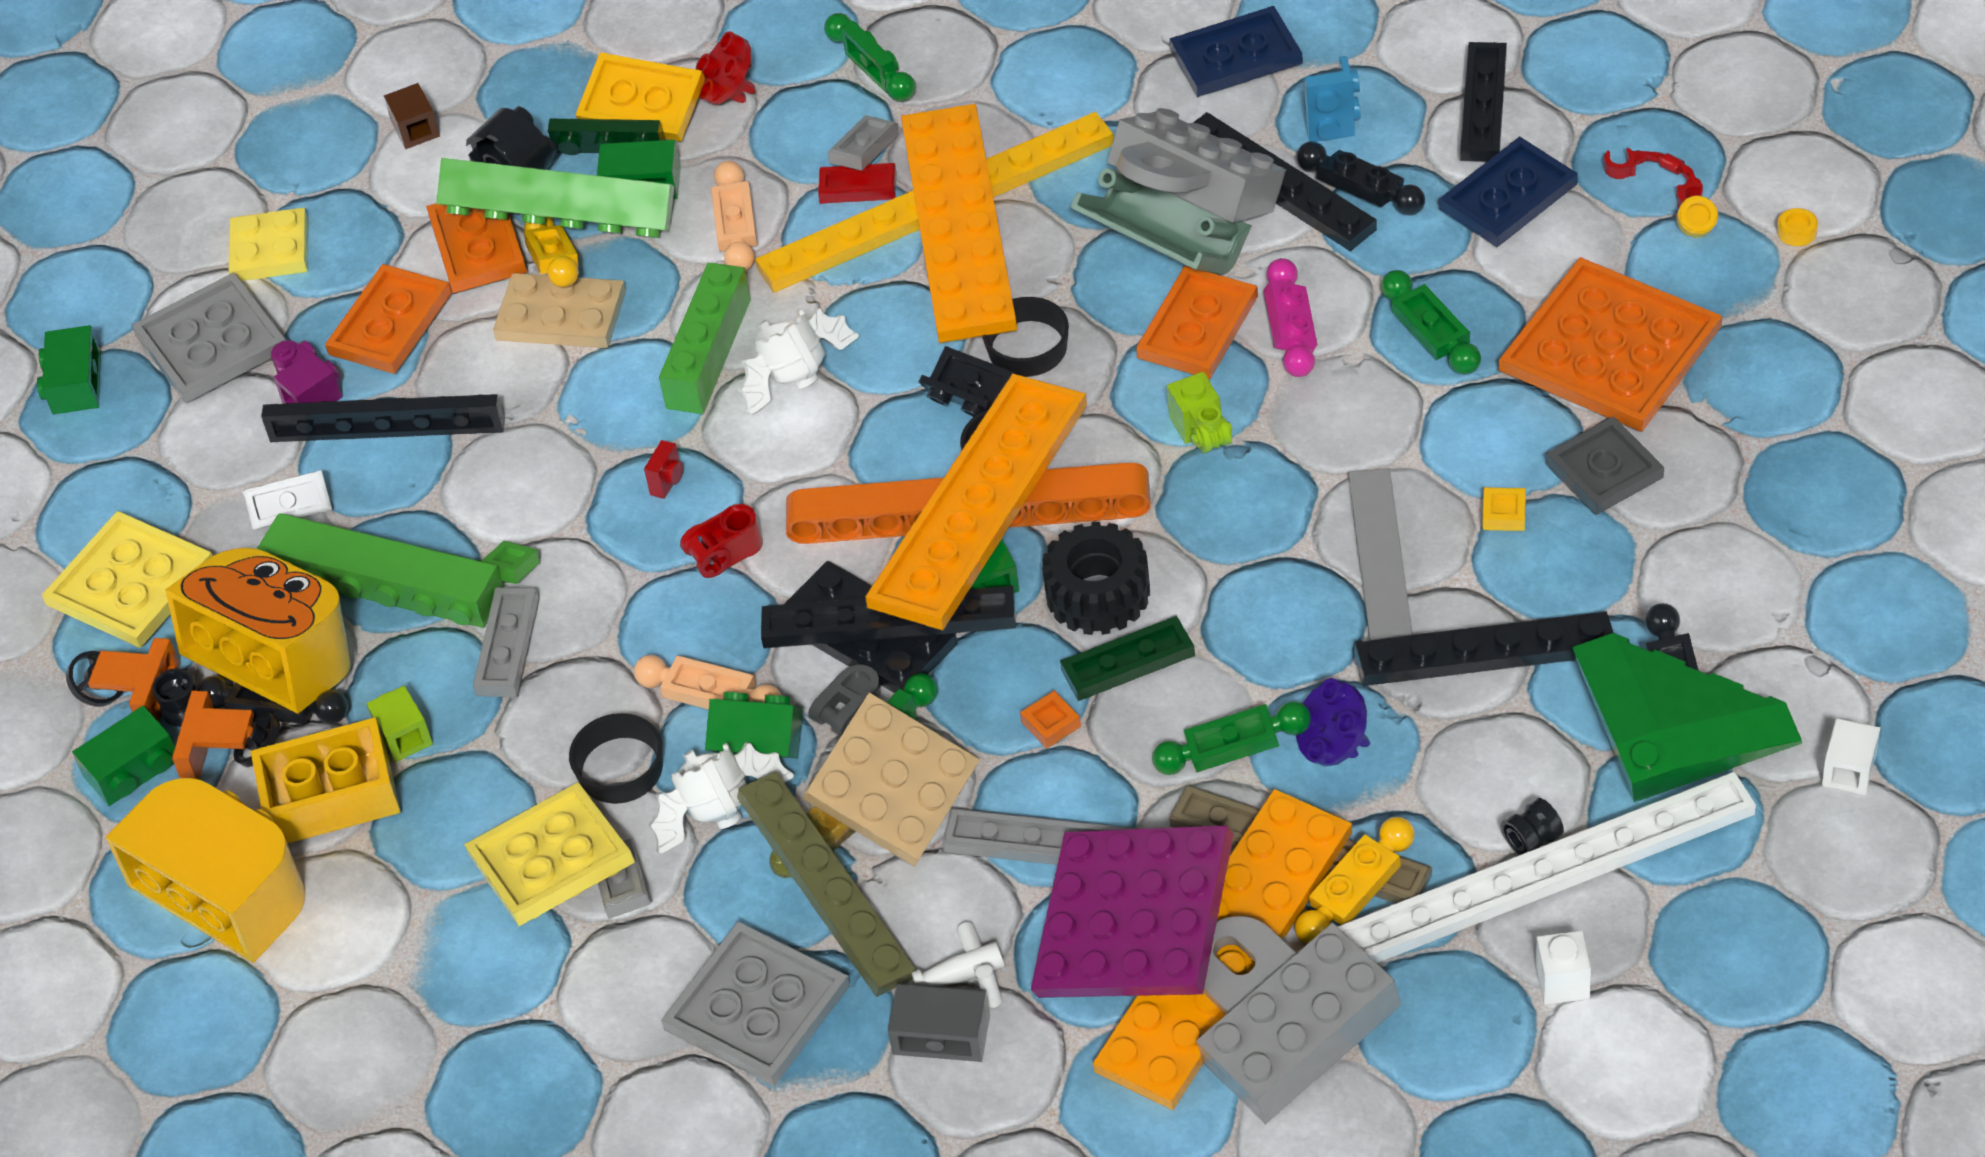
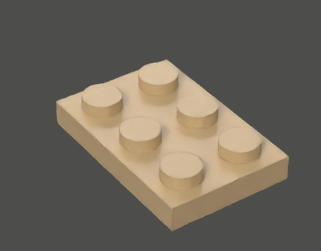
M512 273L493 328L496 341L608 348L626 293L624 281L577 278L571 286L558 287L549 280L548 275Z

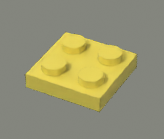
M305 207L230 218L229 274L234 272L240 281L308 272V216Z

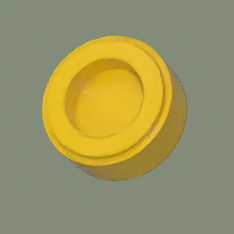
M1689 197L1681 204L1677 212V225L1687 236L1694 238L1704 237L1715 227L1718 220V211L1715 204L1706 197Z
M1792 208L1784 211L1779 216L1777 235L1782 242L1791 246H1805L1815 240L1818 230V219L1811 211L1802 208Z

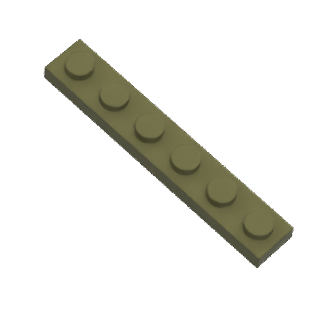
M777 772L740 787L737 799L874 995L878 997L896 988L897 984L902 985L913 980L911 972L916 971L915 967Z

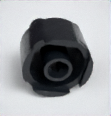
M517 106L514 110L509 108L498 109L466 140V146L471 144L472 151L468 154L470 161L546 170L552 164L553 156L557 153V147L549 137L544 136L533 124L532 115L520 106Z

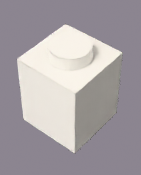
M1836 718L1825 758L1822 786L1867 795L1877 756L1881 727L1867 725L1860 721H1847Z
M1583 931L1537 936L1536 969L1544 1005L1590 999L1591 967Z

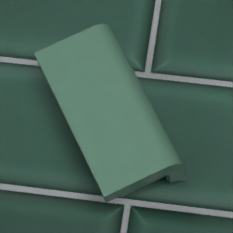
M1109 168L1102 170L1099 174L1100 185L1108 188L1104 197L1078 192V194H1075L1070 208L1195 270L1221 275L1227 274L1234 267L1252 227L1243 221L1232 223L1172 193L1141 185L1128 179L1118 170Z

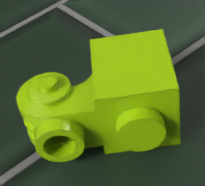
M1204 371L1166 385L1169 418L1185 444L1193 442L1202 453H1207L1212 448L1218 449L1220 445L1226 446L1232 443V426L1230 422L1223 418L1220 398Z

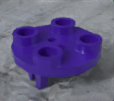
M1333 678L1326 679L1320 686L1311 691L1303 702L1310 711L1311 723L1304 733L1296 735L1301 753L1310 762L1324 767L1338 765L1348 758H1356L1359 755L1357 751L1358 746L1368 747L1370 745L1368 737L1364 734L1367 723V709L1361 693L1355 686Z

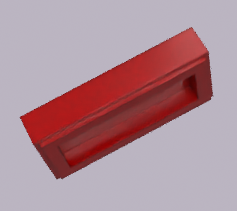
M895 163L869 164L862 171L844 166L820 167L819 202L820 204L892 200L896 198Z

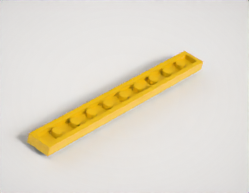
M1095 111L986 158L993 197L1111 147L1114 140L1113 132ZM912 190L755 258L757 270L771 291L775 293L918 231L920 227L914 192Z

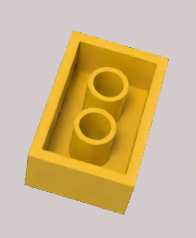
M376 717L250 751L261 809L273 818L276 825L283 832L287 844L401 813L387 747Z

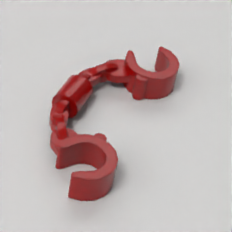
M1626 148V163L1623 164L1612 162L1609 150L1604 154V171L1609 177L1614 179L1635 176L1636 165L1642 164L1645 161L1659 162L1660 167L1676 175L1681 173L1688 180L1686 184L1677 186L1676 199L1678 209L1687 198L1702 196L1703 184H1701L1700 179L1695 177L1694 171L1685 165V161L1669 153L1632 151Z

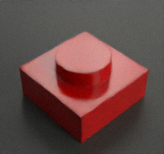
M661 440L644 468L651 496L665 499L671 487L678 484L681 479L683 464L680 462L675 443Z

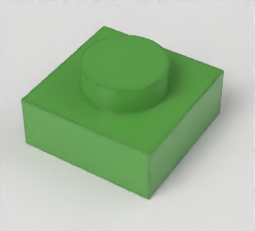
M503 541L481 562L497 565L503 582L517 584L539 564L537 549Z

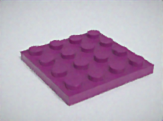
M1225 825L1065 832L1031 985L1032 992L1038 998L1203 994L1234 835L1229 827Z

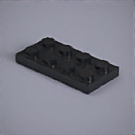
M827 560L784 604L866 598L865 596L872 585ZM956 633L814 644L813 646L849 667L853 665L872 667L878 674L880 685L895 693L899 688L904 691L905 683L912 675L918 673L928 675L957 645Z

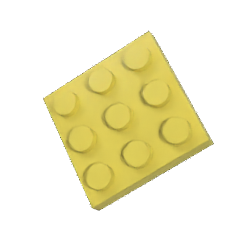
M116 511L45 590L42 597L47 606L141 648L170 615L165 589L213 555L208 550Z
M579 782L464 844L469 857L518 926L539 917L546 911L577 896L582 891L635 863L630 849Z

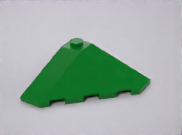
M1611 633L1572 647L1634 803L1802 744V739L1788 706L1782 700L1769 696L1767 699L1745 690L1744 685L1715 673L1708 675L1686 666V662L1655 649L1651 652L1629 643L1628 638L1616 633Z

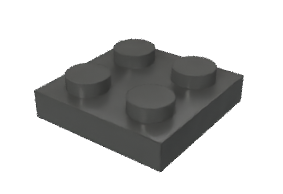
M1614 416L1546 453V464L1596 515L1664 478V466Z

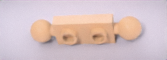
M724 161L714 171V180L717 186L711 187L718 247L720 252L725 251L724 262L726 265L745 267V271L752 267L755 260V254L751 247L758 246L749 181L743 182L744 171L738 163Z
M656 655L641 657L634 667L635 679L641 686L646 688L660 686L662 698L708 710L709 699H723V692L749 694L748 702L764 703L765 695L782 696L780 691L772 685L763 684L755 688L756 683L752 674L678 655L670 668L666 666L663 659Z

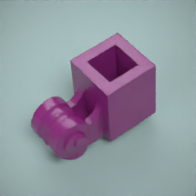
M306 340L299 344L295 341H282L272 348L271 358L277 372L273 378L282 403L332 402L342 398L337 382L341 379L339 372L330 361L326 360L323 362Z

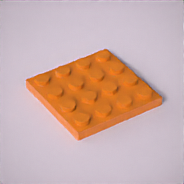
M1580 257L1500 357L1499 371L1608 418L1614 416L1620 423L1643 432L1722 327V315Z

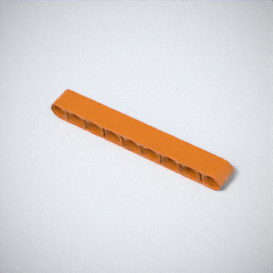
M1138 463L1046 469L1009 528L1140 517L1146 514L1151 506L1148 470ZM943 478L795 490L786 497V535L791 541L799 544L906 536Z

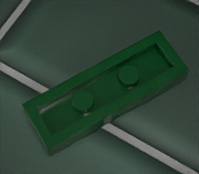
M550 118L547 130L550 139L557 147V153L568 155L599 153L600 144L666 140L660 120Z
M1177 616L1063 659L1060 661L1061 671L1078 701H1081L1194 657L1195 649Z

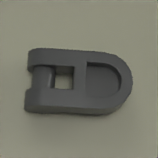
M853 665L843 670L813 701L808 712L809 718L821 725L827 723L831 726L832 732L841 737L868 693L870 692L879 698L881 686L877 672L872 667L866 665ZM839 702L845 704L840 711L835 709Z

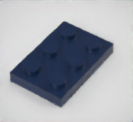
M1275 6L1170 38V50L1197 97L1303 64L1302 51Z
M1519 136L1440 198V210L1491 244L1499 247L1578 184V173Z

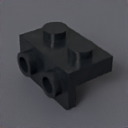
M945 346L931 377L921 375L918 382L928 391L927 398L943 406H948L950 401L962 406L961 411L975 417L977 414L990 409L1011 375L1015 373Z

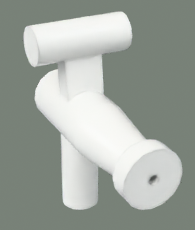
M970 922L961 924L957 929L965 953L954 956L921 973L920 969L911 972L915 984L923 983L932 987H944L977 978L980 990L986 991L989 1008H996L1002 1003L1001 993L994 974L995 970L1005 967L996 942L982 946L975 927Z

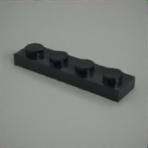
M1469 42L1460 161H1488L1500 152L1507 43Z

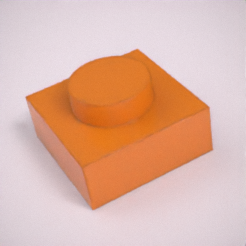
M1055 690L1020 712L1021 723L1046 749L1081 727L1080 716Z

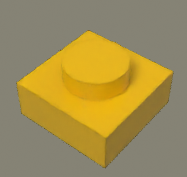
M1484 487L1483 530L1525 531L1526 488Z

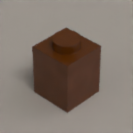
M419 83L384 95L391 123L405 150L440 137L433 110Z

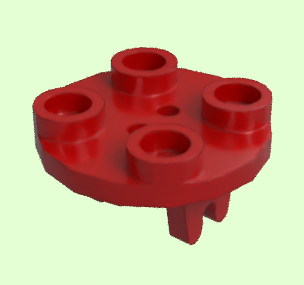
M727 31L709 54H703L699 58L696 70L702 71L706 78L699 95L701 99L712 105L722 104L727 99L744 103L746 97L743 92L755 93L754 84L745 78L747 70L752 66L751 47L748 40L731 31Z

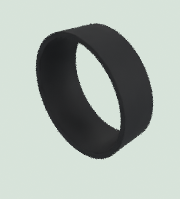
M1039 297L1014 298L1012 300L1016 323L1026 321L1045 323L1053 327L1060 334L1061 340L1051 350L1039 356L1013 358L999 353L992 347L999 333L982 335L990 360L993 364L1013 371L1016 375L1023 377L1046 373L1056 367L1065 356L1069 330L1067 316L1058 305L1049 300Z
M625 713L610 714L593 720L577 733L569 749V763L580 785L592 798L612 804L630 802L645 795L658 782L663 767L662 740L658 730L646 719ZM632 738L640 740L649 745L656 754V759L648 771L626 784L616 786L598 785L582 776L583 765L589 754L599 745L613 739Z

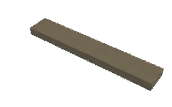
M1187 785L1169 817L1170 827L1227 825L1234 834L1231 848L1235 849L1261 809ZM1348 839L1323 879L1357 842ZM1400 857L1401 867L1376 893L1375 897L1399 903L1424 893L1432 877V867Z

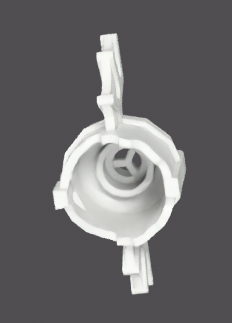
M814 308L812 315L807 319L803 310L799 309L796 315L797 321H781L769 325L766 320H763L759 323L757 327L760 332L753 345L757 356L742 360L745 367V378L741 386L738 387V391L744 396L746 401V413L754 414L770 402L769 375L777 383L794 382L798 389L805 388L818 379L816 374L818 367L825 356L820 338L825 340L834 349L842 350L859 337L858 333L847 326L845 316L829 317L822 312V309Z
M745 742L742 749L734 755L728 743L723 744L724 751L719 753H706L696 756L693 750L683 755L686 760L685 764L678 772L671 774V780L675 788L670 792H658L656 794L659 809L656 817L649 823V827L655 832L657 838L656 851L664 853L684 841L683 815L686 810H688L694 821L716 822L719 829L730 827L740 821L742 815L739 809L742 804L737 799L738 789L747 785L745 776H753L758 780L777 772L785 783L792 779L794 774L783 767L778 753H760L748 742Z

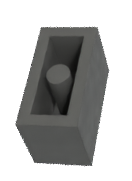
M923 983L913 985L897 984L888 1025L892 1054L982 1062L990 1020L986 991H978L970 987H958L956 989L932 987Z

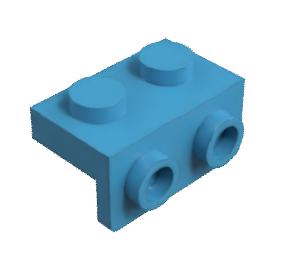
M1347 56L1339 57V72L1305 77L1306 123L1309 141L1318 142L1355 136L1354 120L1361 119L1359 100L1358 97H1354V92H1360V83L1357 69L1350 70Z

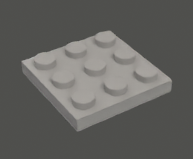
M234 272L131 325L135 336L185 403L272 359V348L276 344L286 341Z
M737 922L665 1014L661 1022L665 1031L775 1086L849 988L848 975Z

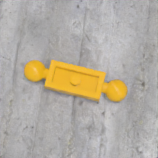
M546 218L545 225L525 223V245L540 274H547L549 280L558 287L571 286L577 280L579 274L578 256L563 227L560 225L555 226L552 218Z
M1391 817L1383 822L1379 830L1380 840L1378 842L1364 834L1309 895L1310 906L1316 910L1303 912L1295 923L1296 936L1302 943L1307 945L1327 928L1332 920L1340 925L1352 921L1401 867L1400 856L1394 852H1402L1408 849L1415 837L1414 828L1407 819Z

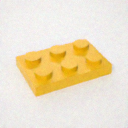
M600 52L575 116L577 119L660 120L665 138L682 142L706 78L700 70Z

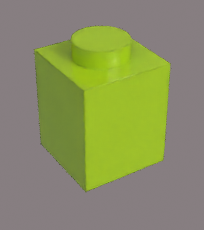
M404 685L366 703L370 717H376L387 751L395 763L433 745L425 719Z

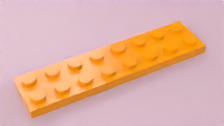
M976 103L902 115L901 120L939 343L1016 331V316Z
M1012 374L865 596L867 608L944 630L1086 408V393Z
M1274 789L1229 856L1217 921L1235 916L1254 918L1266 924L1284 940L1308 903L1309 895L1321 883L1352 835V823ZM1236 945L1223 946L1216 955L1230 971L1237 975L1247 974L1255 966V962ZM1204 993L1196 995L1137 996L1092 1063L1094 1072L1174 1110L1204 1064L1196 1040L1221 1020L1225 1014Z

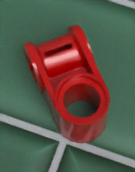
M745 504L729 506L723 512L707 521L692 526L684 533L680 541L681 549L686 555L692 556L695 559L697 570L705 578H713L720 575L727 568L747 557L755 555L763 545V538L754 509Z

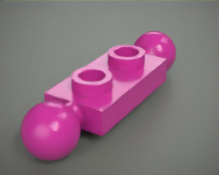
M1279 258L1271 262L1267 268L1266 277L1268 284L1264 289L1274 347L1287 350L1283 357L1285 370L1292 376L1303 377L1308 375L1315 366L1313 351L1318 345L1306 286L1295 284L1298 277V270L1295 264L1288 259Z

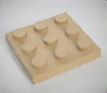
M869 692L802 799L915 867L980 759Z

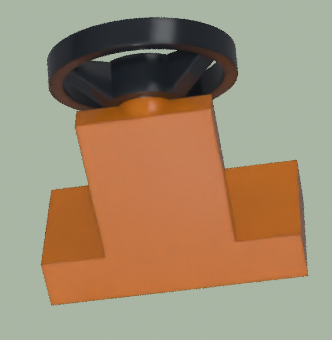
M154 638L148 654L103 650L100 652H83L77 655L68 666L66 682L71 693L78 700L95 707L110 705L117 700L123 691L133 692L129 701L132 712L144 705L159 722L162 713L160 705L152 692V685L161 673L170 669H179L181 664L170 639ZM88 658L90 666L84 673V681L76 686L73 679L74 665L78 661ZM90 687L94 690H114L116 694L107 699H94L85 695L82 691Z
M191 691L172 756L179 777L200 780L208 748L234 749L233 756L237 763L243 767L253 766L251 756L243 759L244 749L247 748L252 751L274 745L280 730V721L269 712H263L254 717L252 710L214 709L208 691ZM269 721H271L269 733L264 743L261 745V742L263 741L265 736L264 729L266 728Z

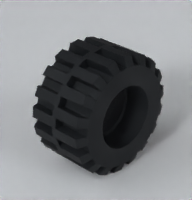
M1091 522V526L1084 527L1083 524L1073 526L1074 531L1072 532L1064 530L1058 534L1059 541L1052 540L1047 546L1048 553H1044L1042 559L1045 594L1050 613L1054 612V618L1060 624L1066 622L1067 629L1075 632L1080 628L1083 629V634L1093 635L1094 631H1101L1102 635L1110 634V629L1117 628L1119 631L1126 628L1128 620L1135 622L1140 617V610L1146 609L1148 596H1150L1146 550H1143V543L1140 539L1133 538L1132 532L1126 528L1119 531L1118 525L1113 523L1101 526L1100 522ZM1091 576H1108V578L1099 581L1084 580Z

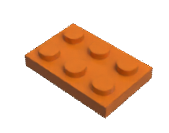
M436 203L426 206L453 294L510 278L512 273H527L509 213L507 220L484 218L485 210L470 209L469 216L448 214L446 213L447 206Z
M382 264L325 343L328 355L396 374L451 295L449 282Z
M1184 266L1137 345V358L1193 375L1204 371L1207 378L1211 379L1258 297L1257 286Z

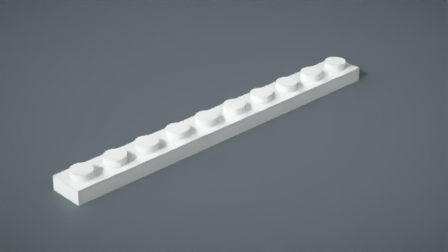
M1732 772L1338 926V928L1371 959L1379 963L1755 815L1756 804L1736 773Z

